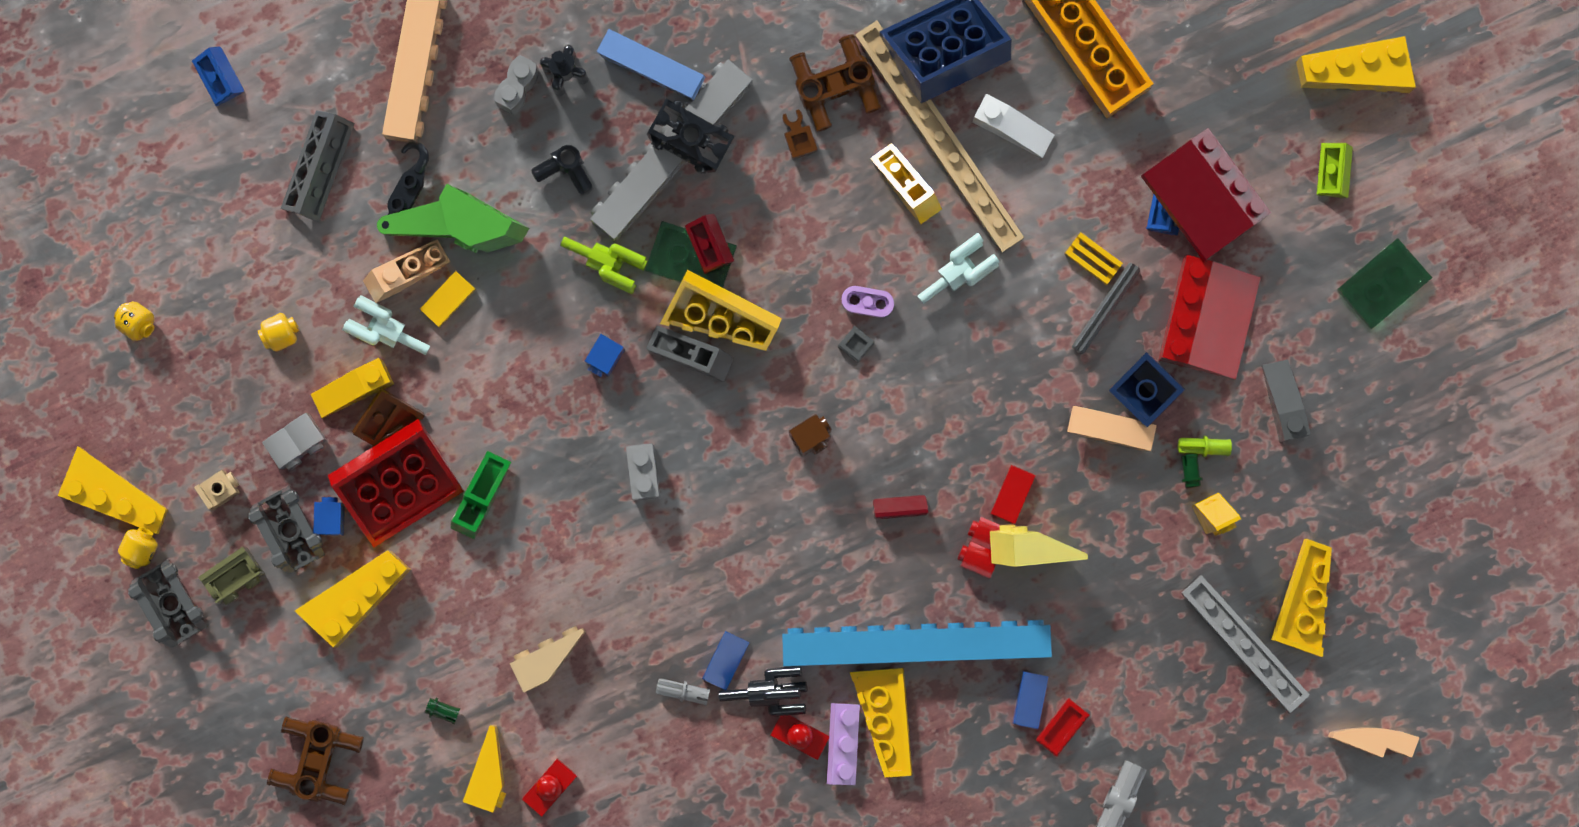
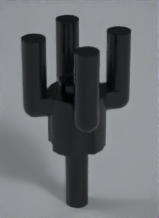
M566 45L563 52L560 50L554 52L551 58L542 57L540 59L543 71L551 73L554 77L552 88L557 96L564 95V82L573 77L577 78L580 84L588 82L585 69L577 67L575 64L576 53L572 45Z
M801 666L768 668L764 672L765 680L750 681L748 689L718 692L720 702L749 699L751 707L768 706V713L771 716L806 714L805 703L779 705L780 700L800 699L801 693L808 691L806 681L779 684L777 678L802 677Z

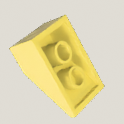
M1000 525V530L990 531L991 560L993 564L1018 567L1088 559L1087 553L1039 532L1028 531L1027 526Z

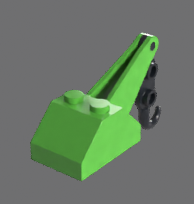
M416 141L409 142L402 148V154H405L409 149H417L420 156L417 163L402 174L387 203L389 213L382 216L377 222V229L380 233L388 236L456 238L455 244L475 253L478 250L488 253L523 241L529 230L528 227L466 191L446 184L439 197L440 201L412 208L424 186L429 152L426 146Z

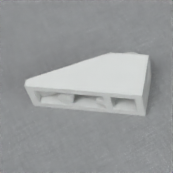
M988 94L985 95L972 122L1040 158H1043L1054 137V134Z

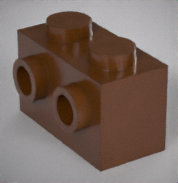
M814 414L789 430V436L802 456L807 455L811 451L816 455L828 447L827 441L830 440L829 433L832 429L824 416L819 419L817 414Z

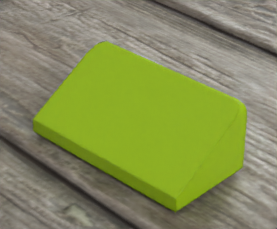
M1321 143L1317 185L1318 196L1348 198L1353 152L1351 145L1347 143Z

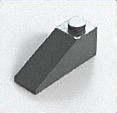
M656 325L646 348L653 353L723 382L734 357L717 347Z
M1288 359L1262 365L1279 442L1311 435L1305 408Z

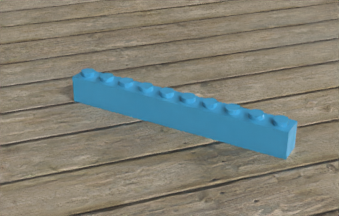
M1028 620V626H1017V621H1001V627H991L990 622H974L975 628H964V623H948V628L937 629V623L921 624V629L910 630V624L894 625V630L885 631L884 625L868 626V631H857V626L841 627V632H830V627L814 628V633H804L803 628H787L788 634H782L783 666L1052 657L1051 625H1044V620Z

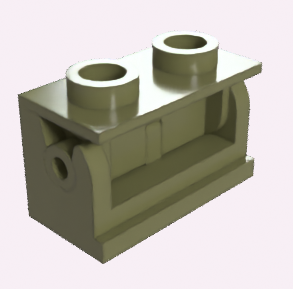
M241 547L198 578L213 599L216 598V601H214L216 604L224 602L225 605H228L239 597L237 594L245 587L250 590L261 582L260 577L265 573L249 549Z

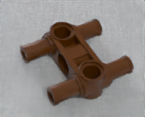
M854 34L839 39L847 60L845 64L815 74L811 72L805 52L795 54L789 58L797 77L795 85L804 109L810 111L817 132L832 127L824 106L826 102L856 92L861 97L866 114L882 108L874 90L876 81L872 73V67L868 63L867 58L861 55ZM858 68L864 69L867 72V77L862 80L856 79L853 76L854 70ZM809 86L815 87L818 94L813 98L806 97L803 93L805 88Z
M286 716L282 724L281 733L304 738L305 744L297 773L293 775L271 769L267 785L290 790L289 793L304 800L319 802L324 799L345 806L350 789L327 784L326 781L334 749L337 747L360 753L364 737L342 732L339 726L316 720L304 722ZM320 727L328 730L329 738L326 742H321L317 739L316 733ZM306 779L314 783L315 788L312 794H306L302 789V784Z

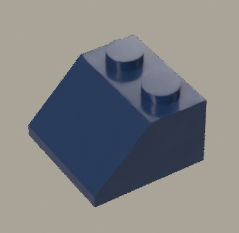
M1146 352L1109 391L1143 425L1148 427L1186 389Z

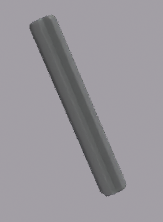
M1133 263L1127 264L1072 345L1076 352L1080 354L1086 352L1139 274L1140 268Z

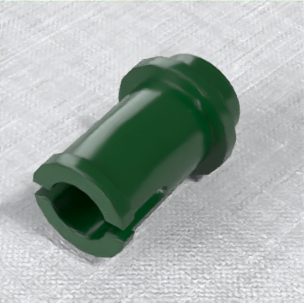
M1198 454L1182 455L1184 472L1182 483H1185V488L1200 487L1203 478L1200 477Z
M437 697L436 699L430 698L425 710L429 718L434 716L455 725L461 708L440 702Z

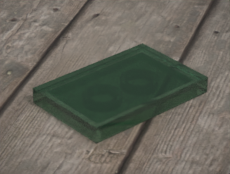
M662 221L645 272L681 283L687 270L723 288L731 264L704 274L686 228ZM727 242L731 254L734 257L737 245Z
M1397 238L1336 290L1367 326L1373 329L1431 280L1432 276Z

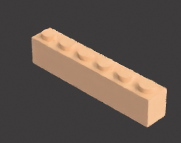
M407 0L382 132L385 139L409 143L417 142L418 137L422 138L424 131V122H421L422 112H427L429 96H426L427 86L432 85L434 71L430 70L432 60L436 61L438 55V45H435L436 36L441 35L443 28V19H440L441 9H446L448 0Z

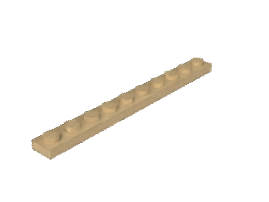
M875 21L855 34V38L1000 252H1005L1023 240L1024 236L932 100L930 99L921 104L908 88L880 36V31L883 28L878 21Z

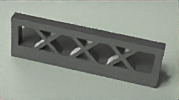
M316 110L280 209L319 222L355 123L336 114ZM323 119H327L324 128L320 131ZM316 145L315 153L311 155L312 149ZM307 170L306 178L302 180L303 173ZM298 195L299 197L294 207L292 204L295 196Z

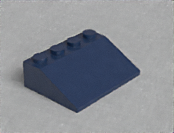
M944 0L880 31V36L905 83L921 104L1011 60L1012 39L980 0Z

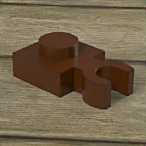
M799 109L796 110L798 119L795 122H790L787 115L783 114V123L791 130L784 133L792 160L818 152L810 126H801L803 115Z

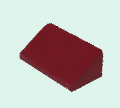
M715 214L704 215L684 225L704 274L734 262Z
M925 495L873 500L874 519L876 518V520L926 516L929 513Z

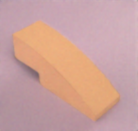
M1073 406L1067 432L1140 451H1151L1157 425L1150 424L1146 427L1139 420Z
M1366 727L1332 731L1328 735L1329 738L1382 758L1386 749L1412 758L1420 738L1400 731Z

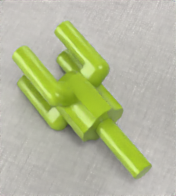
M565 236L560 246L588 258L586 267L599 272L603 282L632 295L637 285H635V281L618 274L622 264L625 262L644 271L648 263L645 256L618 244H612L608 248L596 242L593 248H589Z

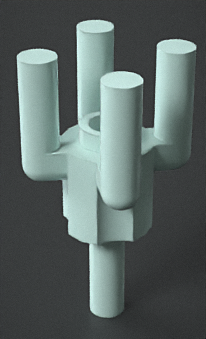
M976 233L950 253V262L938 270L942 278L918 295L923 304L947 286L953 292L965 283L968 286H973L999 267L998 263L1000 261L994 254L976 267L968 257L983 246L982 242L984 240L979 233Z
M362 295L357 298L354 307L373 316L368 328L349 319L344 324L342 331L370 345H376L380 341L394 348L398 341L424 355L427 354L430 346L403 333L405 324L391 318L392 311Z

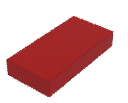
M1011 465L990 514L1015 524L1036 475Z
M1068 698L1035 740L1057 757L1090 715Z

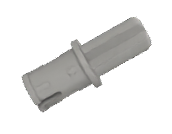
M659 679L656 693L680 699V702L686 700L706 706L710 689L688 685L687 681H684L683 684Z

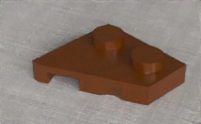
M380 388L352 433L356 437L375 446L415 420H422L425 414Z

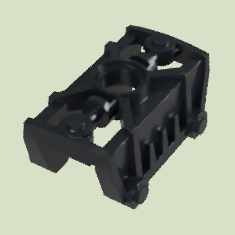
M666 98L647 132L652 147L656 150L665 149L694 165L695 171L700 174L716 172L735 136L728 133L729 130L726 126L722 124L715 126L686 110V106L681 101L674 100L672 102ZM664 108L681 117L683 122L677 120L675 123L670 120V116L664 111ZM655 125H668L673 128L672 132L677 135L667 137L653 128ZM688 127L697 129L699 133L698 139L694 142H688L684 138V130ZM705 134H712L716 138L728 143L727 145L722 143L713 144L709 141L710 137ZM707 146L712 149L713 154L718 158L717 163L703 157L699 147L705 149Z

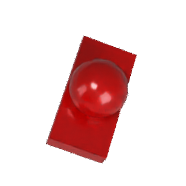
M791 715L780 716L770 735L816 760L819 759L829 740V735Z
M557 758L522 800L542 817L578 775Z

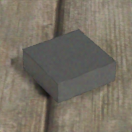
M854 326L838 347L859 363L875 342Z

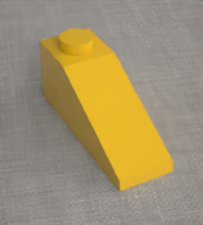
M892 143L871 158L891 188L920 224L942 210L933 190Z
M377 358L315 391L311 396L321 418H325L377 393L380 388L386 389L394 385V382L384 361Z
M490 725L463 802L493 813L497 807L502 808L507 793L503 792L505 785L498 728L495 725Z

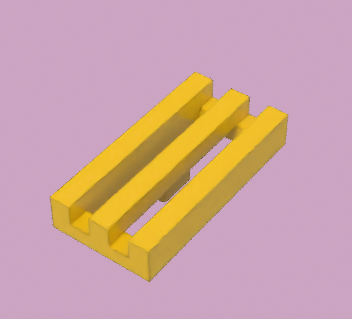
M1081 232L1065 252L1067 257L1105 285L1110 282L1123 264ZM1082 241L1084 244L1089 246L1103 258L1112 263L1114 267L1111 268L1109 265L1104 263L1090 251L1081 246L1079 242ZM1073 250H1078L1108 272L1107 277L1073 253Z

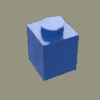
M600 334L585 359L586 364L590 365L587 370L599 377H602L603 374L609 377L625 348Z
M322 497V502H314L313 533H317V535L344 536V504L338 502L337 497Z

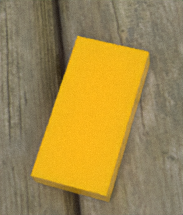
M455 271L420 310L440 328L476 289Z

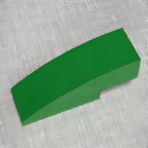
M489 451L486 452L451 521V529L475 539L509 470L510 461Z

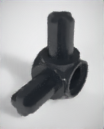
M564 145L550 153L551 158L531 169V173L537 182H541L560 171L561 174L568 173L578 193L583 194L592 188V184L581 166L584 162L579 150L572 145ZM569 150L574 154L575 160L572 164H564L561 161L560 155L562 151Z

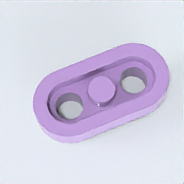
M851 286L842 294V306L850 313L884 318L890 315L894 308L893 297L886 291ZM857 296L860 302L857 305H853L849 301L850 297ZM882 300L885 302L886 307L880 310L876 307V302Z

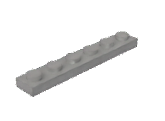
M1202 575L1181 593L1288 713L1295 710L1310 696Z

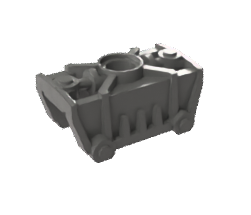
M289 486L252 505L250 513H248L250 522L257 525L273 555L271 557L272 564L287 574H291L325 556L321 548L322 539L320 535L313 533L299 507L298 493L291 490ZM281 495H283V498L291 511L290 515L287 511L283 512L281 508ZM267 503L269 507L277 511L278 515L275 517L278 523L268 519L262 507L263 504ZM289 522L294 523L297 527V533L291 538H287L283 534V527ZM302 538L306 539L307 544L316 556L313 557L310 553L303 550L302 545L304 542ZM289 544L292 550L297 549L299 553L297 556L299 565L296 567L293 566L287 555Z
M167 559L132 580L128 594L131 599L137 600L154 629V639L172 648L208 626L202 619L204 617L202 609L193 605L187 591L179 581L178 568ZM162 572L168 580V582L170 583L171 589L168 586V584L164 585L162 583ZM144 578L157 584L158 589L156 592L159 597L149 593L142 581ZM168 596H174L178 600V606L174 611H168L164 606V601ZM184 611H186L189 619L198 629H195L190 624H186ZM171 619H173L174 623L179 622L181 625V639L178 641L170 629Z

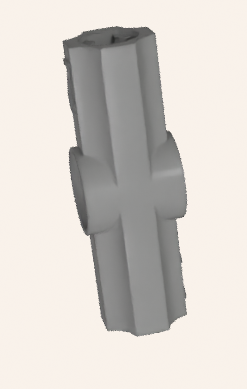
M1127 760L1124 761L1114 786H1111L1103 803L1104 810L1096 827L1123 826L1125 819L1129 818L1135 806L1136 794L1146 775V769Z

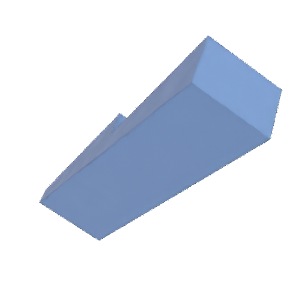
M608 29L597 50V53L605 60L644 76L651 82L692 100L695 99L706 78L703 74Z

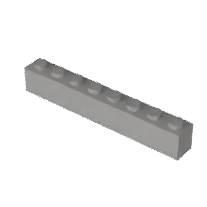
M729 59L725 64L720 62L711 73L712 79L707 84L703 82L695 99L690 104L684 103L686 110L715 126L722 121L753 85L752 79ZM678 117L674 121L675 123L677 122V120L683 122L681 117ZM668 125L664 126L660 131L661 134L667 137L677 135L672 132L673 128ZM688 127L684 130L683 135L688 142H694L698 139L699 133L697 129ZM650 143L642 152L644 157L639 163L633 162L626 170L625 174L627 177L621 184L617 181L610 188L608 199L604 203L600 201L592 209L591 214L593 216L590 218L591 222L616 243L684 165L685 160L665 149L656 150Z

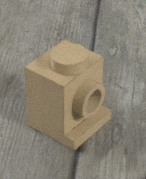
M224 470L219 471L200 485L198 484L194 487L207 508L213 511L240 493L237 489V486L240 484L232 472L227 474ZM217 483L222 485L220 493L214 492V486Z

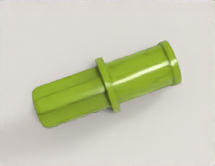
M1203 436V439L1179 438L1177 449L1182 454H1202L1203 457H1207V455L1230 456L1232 442L1231 439H1208L1207 436Z

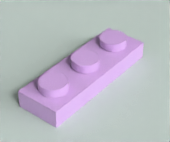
M831 703L827 784L856 785L860 705Z

